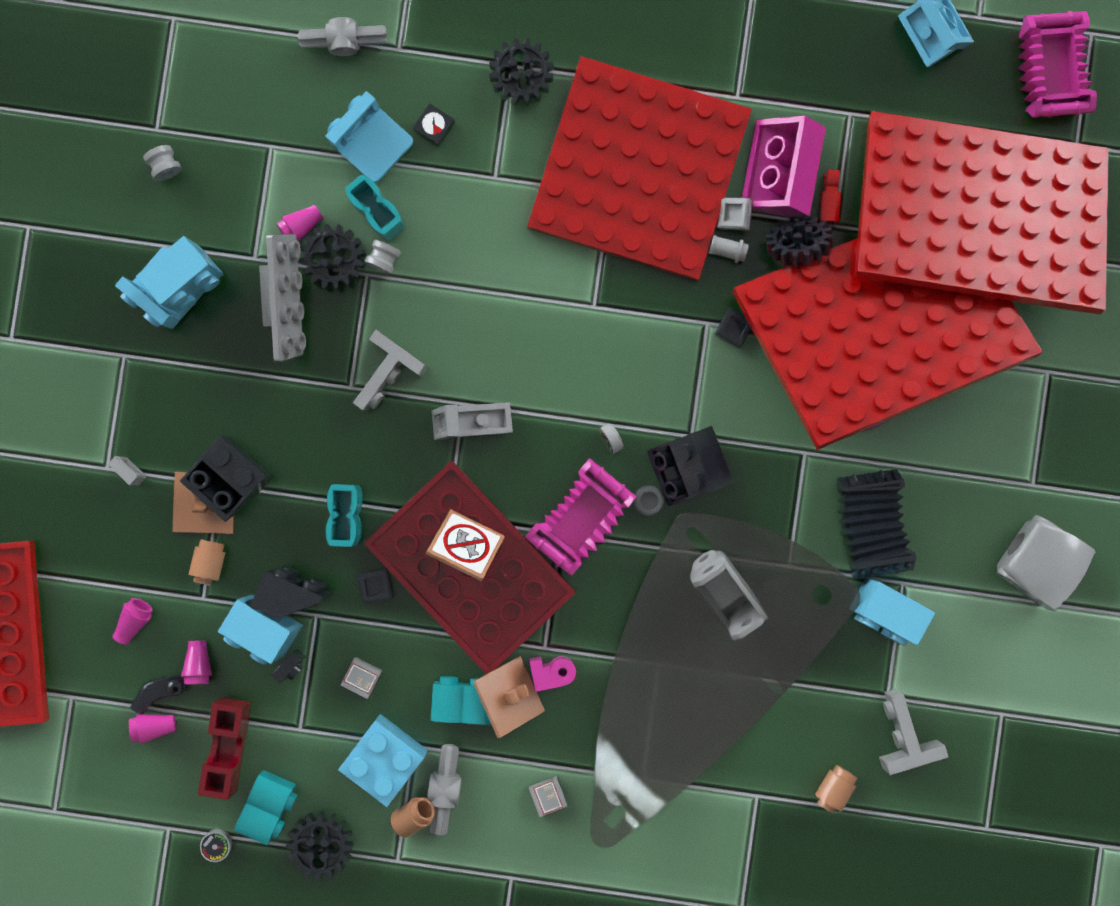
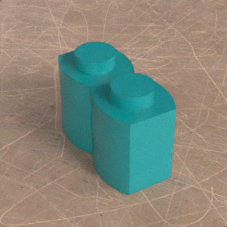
M361 174L345 187L346 194L359 213L367 218L369 224L381 238L391 241L405 229L404 221L395 206L384 199L377 185L369 177Z
M332 484L327 494V507L331 516L326 524V539L329 546L352 547L359 543L362 534V524L358 515L363 505V493L360 485Z
M441 676L440 681H434L431 721L490 725L491 722L473 684V681L478 678H471L470 683L458 682V677Z
M263 770L258 775L234 831L265 845H268L273 838L278 840L286 823L281 821L285 810L291 811L298 797L297 794L293 793L297 784Z

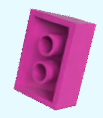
M807 116L756 120L742 198L753 200V211L785 217L810 216L826 127Z

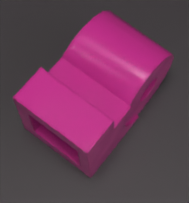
M541 656L529 658L536 692L565 686L575 679L576 668L573 661L568 657L558 656L550 663L542 664Z

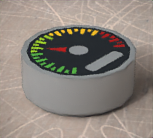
M608 423L599 428L601 437L612 454L623 449L622 439L612 424Z
M221 829L211 830L200 842L202 856L210 862L222 861L232 850L233 842L231 836Z

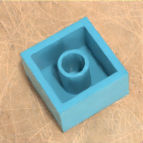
M183 236L136 277L160 305L179 313L193 307L197 302L195 298L202 292H209L214 289L220 282L219 278L224 274L200 246Z
M865 578L849 607V610L856 613L855 620L876 631L882 627V635L903 646H906L907 642L918 646L935 615V612L881 582Z
M252 594L237 599L218 630V633L225 636L223 640L232 647H243L250 651V657L261 664H267V662L272 664L284 657L303 625L289 616L278 619L251 607L250 604L254 597Z
M380 714L338 770L388 807L424 759L428 750Z

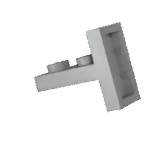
M377 330L374 331L369 340L386 351L388 355L353 402L364 411H368L370 407L374 410L384 397L381 392L388 383L392 385L400 376L402 370L399 367L401 364H404L420 377L428 369L425 364Z
M510 402L457 406V404L444 405L431 410L434 440L513 432Z
M897 689L884 692L886 701L883 702L884 711L887 718L893 720L895 731H892V736L896 747L902 750L880 756L882 768L889 775L948 758L945 745L937 739L919 744L904 694Z

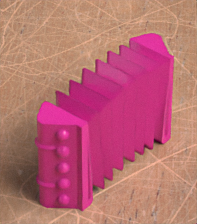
M1068 11L1067 13L1055 14L1041 13L1040 15L1024 17L1019 39L1025 41L1019 48L1025 51L1018 58L1025 60V62L1018 69L1026 72L1019 80L1027 84L1020 90L1029 92L1024 101L1032 102L1026 108V112L1033 118L1040 116L1051 118L1052 116L1067 114L1077 116L1079 114L1095 112L1097 92L1087 88L1093 82L1085 80L1090 73L1083 70L1089 64L1082 62L1088 56V54L1082 51L1089 46L1083 44L1089 39L1083 36V33L1090 27V19L1086 11Z
M590 458L578 471L580 481H573L575 488L569 489L571 496H564L565 504H558V510H551V515H545V522L536 523L524 537L537 550L539 549L555 562L557 567L560 566L570 576L581 566V557L589 558L588 550L597 551L595 542L605 543L604 534H612L611 526H619L616 516H624L621 508L629 507L636 498V495L631 493L625 487V484L622 485L619 481L615 480L614 477L604 470V467H600Z

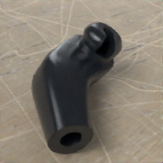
M169 675L145 682L134 698L130 708L138 714H144L156 699L179 696L186 687L184 679L179 675Z

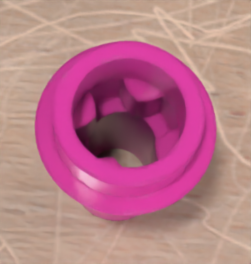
M313 204L308 208L281 217L282 220L276 223L282 235L296 234V239L299 242L324 219L318 208Z
M131 598L129 602L124 603L116 630L112 635L113 639L120 644L128 645L131 639L152 618V607L147 602L138 598Z
M188 641V649L181 677H184V684H209V676H212L207 651V641Z
M137 714L136 718L129 719V734L132 743L139 742L142 745L177 731L174 714Z

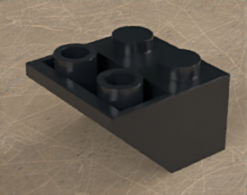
M712 426L647 450L668 506L713 492L733 483Z
M220 435L181 478L180 482L224 522H227L252 501L274 476L231 437Z
M283 565L282 568L277 567L265 571L250 606L279 619L330 598L333 591L326 589L327 583L316 578H311L310 581L299 577L300 572L298 570Z

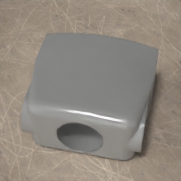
M1034 515L1032 520L1024 523L999 560L996 574L1039 606L1056 612L1059 608L1058 606L1072 594L1081 582L1096 551L1076 536L1063 531L1047 519Z
M710 550L694 561L690 573L691 582L695 588L698 587L720 617L734 641L745 637L764 623V620L768 618L765 611L724 552Z

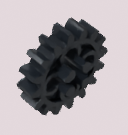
M514 38L513 46L511 47L506 42L502 43L503 52L494 51V58L497 61L489 62L490 69L495 71L489 74L490 82H496L493 86L495 93L503 91L502 100L506 101L509 97H512L513 105L517 106L519 99H523L526 106L529 105V98L534 97L536 101H540L539 92L548 93L549 86L546 82H553L554 79L553 74L549 73L554 70L553 62H546L549 59V52L540 53L541 44L538 42L532 47L530 46L529 38L525 39L524 44H519L518 39ZM516 54L523 55L526 85L529 86L527 90L520 89L521 84L517 60L514 58ZM540 66L541 71L538 73H534L532 67ZM509 71L511 75L509 78H503L501 76L502 73Z
M802 216L800 220L790 217L788 223L779 221V228L771 227L770 234L766 235L768 256L772 255L774 262L781 260L782 266L793 263L794 268H797L800 263H804L808 267L812 260L820 263L822 262L821 255L829 256L830 249L834 247L832 228L827 227L826 221L818 223L817 217L811 220H806V216Z
M325 224L324 232L314 228V234L316 235L314 238L305 236V240L309 244L308 247H300L301 252L306 254V257L299 259V263L308 266L303 270V273L306 276L313 275L311 279L313 284L317 285L322 281V288L328 290L330 284H333L334 288L338 291L341 288L342 282L350 287L352 286L350 281L352 276L358 279L361 277L356 270L357 268H365V264L359 258L366 256V252L362 249H357L362 242L359 238L352 240L354 236L352 230L349 229L343 233V227L338 224L335 231H333L329 224ZM329 238L335 239L332 249L338 255V257L334 258V263L339 268V274L335 277L330 275L334 268L327 259H321L319 264H314L313 262L314 257L317 255H322L325 258L331 257V251L326 247V241ZM345 251H352L350 259L345 260L340 257L345 255Z
M320 811L317 818L310 812L306 816V822L299 819L295 824L297 829H292L288 834L293 840L288 841L286 849L293 850V852L287 859L288 861H297L294 870L298 871L303 868L305 870L304 878L306 879L311 873H315L316 881L321 879L323 873L326 874L328 879H331L334 875V869L342 872L345 867L343 862H349L352 856L347 852L354 847L353 842L347 841L352 835V830L344 831L342 828L346 821L335 822V813L328 819L325 818L324 811ZM317 826H322L325 829V835L320 841L321 846L325 847L320 855V860L324 862L322 865L317 864L315 861V856L320 850L319 845L315 844L320 836V831L316 830ZM306 841L305 844L310 846V848H302L300 842ZM337 842L340 845V849L334 850L335 847L330 843Z

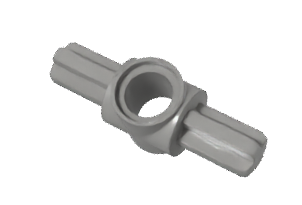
M347 17L330 19L325 29L300 30L298 33V41L301 48L328 47V51L337 56H351L356 54L357 50H360V45L385 44L388 39L386 26L358 27L354 19Z
M443 744L441 746L438 771H434L430 777L427 799L431 801L435 809V815L430 824V832L435 835H446L448 833L451 808H455L459 801L462 778L456 773L459 747L454 744Z

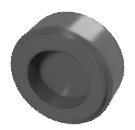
M643 486L636 491V498L633 500V503L639 513L651 516L657 514L662 509L664 497L658 488Z

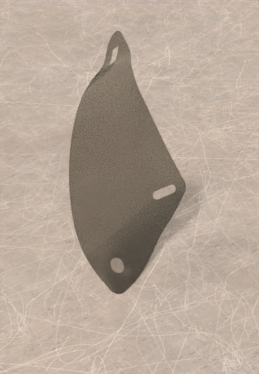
M683 513L679 515L664 538L637 594L610 672L601 712L596 747L595 782L590 829L592 841L597 846L603 848L617 844L680 794L732 747L785 693L853 614L860 603V593L856 585L814 552L767 529L736 519L711 514ZM690 527L696 528L713 546L714 551L719 550L726 554L752 590L768 617L761 626L741 639H736L735 641L732 639L728 628L698 587L695 588L691 582L690 573L693 568L692 565L703 553L687 538L686 531ZM824 585L831 591L832 599L827 605H819L813 601L811 592L815 586ZM623 806L626 810V815L612 829L603 820L615 807Z

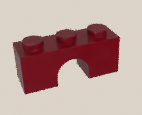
M221 697L212 703L207 733L212 734V745L207 761L202 764L198 796L229 800L238 791L251 701Z

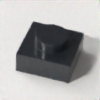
M299 649L294 650L271 676L279 683L287 678L292 681L304 668L300 663L307 656Z

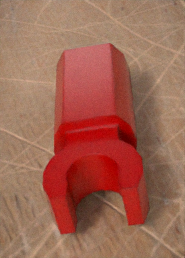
M828 169L827 173H824V190L820 193L818 223L826 221L827 225H835L840 222L841 192L838 191L840 170Z

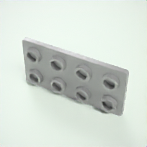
M296 234L267 235L268 265L259 266L263 326H272L274 361H283L301 356L306 346V338L302 332L301 320L304 317V307L302 302H300L302 275L298 271V259L301 249L296 239Z

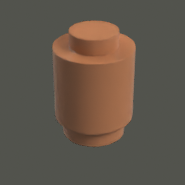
M200 539L199 546H195L188 575L194 576L193 582L211 585L212 580L219 581L225 552H223L224 544Z
M836 765L833 770L830 769L816 791L815 795L819 798L817 803L831 813H834L835 809L842 812L857 787L855 782L858 778L841 766Z
M424 797L411 799L392 813V828L403 838L413 836L430 825L435 815L434 806H432L430 800Z

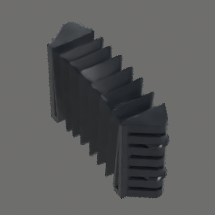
M898 469L879 470V472L853 474L852 476L837 478V490L844 495L838 501L845 505L837 511L844 515L839 523L846 526L840 534L848 537L843 545L852 548L846 555L854 557L849 562L853 579L871 578L872 576L891 573L898 574L899 572L914 570L917 560L916 553L906 547L911 541L905 539L908 533L902 531L905 524L898 521L905 515L897 512L903 507L898 501L904 497L897 493L905 487L904 479Z

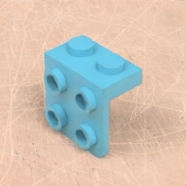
M367 91L362 96L359 95L351 101L348 106V112L341 119L336 118L329 125L328 133L325 135L330 144L374 183L379 182L413 145L412 137L380 109L376 99Z
M162 247L145 268L169 248ZM122 276L115 285L123 292L120 297L133 308H136L137 305L146 312L143 317L157 328L163 325L173 329L189 311L177 313L160 305L137 277L131 281ZM202 292L195 299L198 300L204 292Z

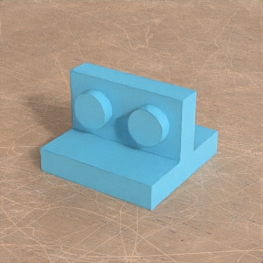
M917 0L915 4L898 15L926 67L933 66L956 49H964L974 42L951 0Z

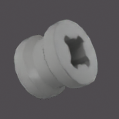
M170 145L155 147L143 156L145 163L152 168L151 175L155 181L170 179L182 170L180 163L173 158L174 151Z
M374 240L372 243L373 251L371 255L366 257L365 263L392 275L394 270L393 263L395 259L400 257L401 251L384 242Z

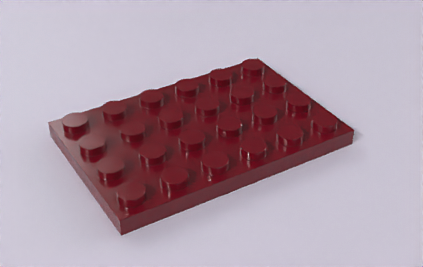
M453 460L363 543L485 674L495 670L576 593L568 582L524 538L520 531ZM450 509L505 536L482 581L426 554Z

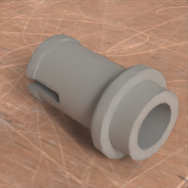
M714 235L709 254L735 259L734 263H738V261L744 262L749 244L743 243L744 240L741 239L740 242Z

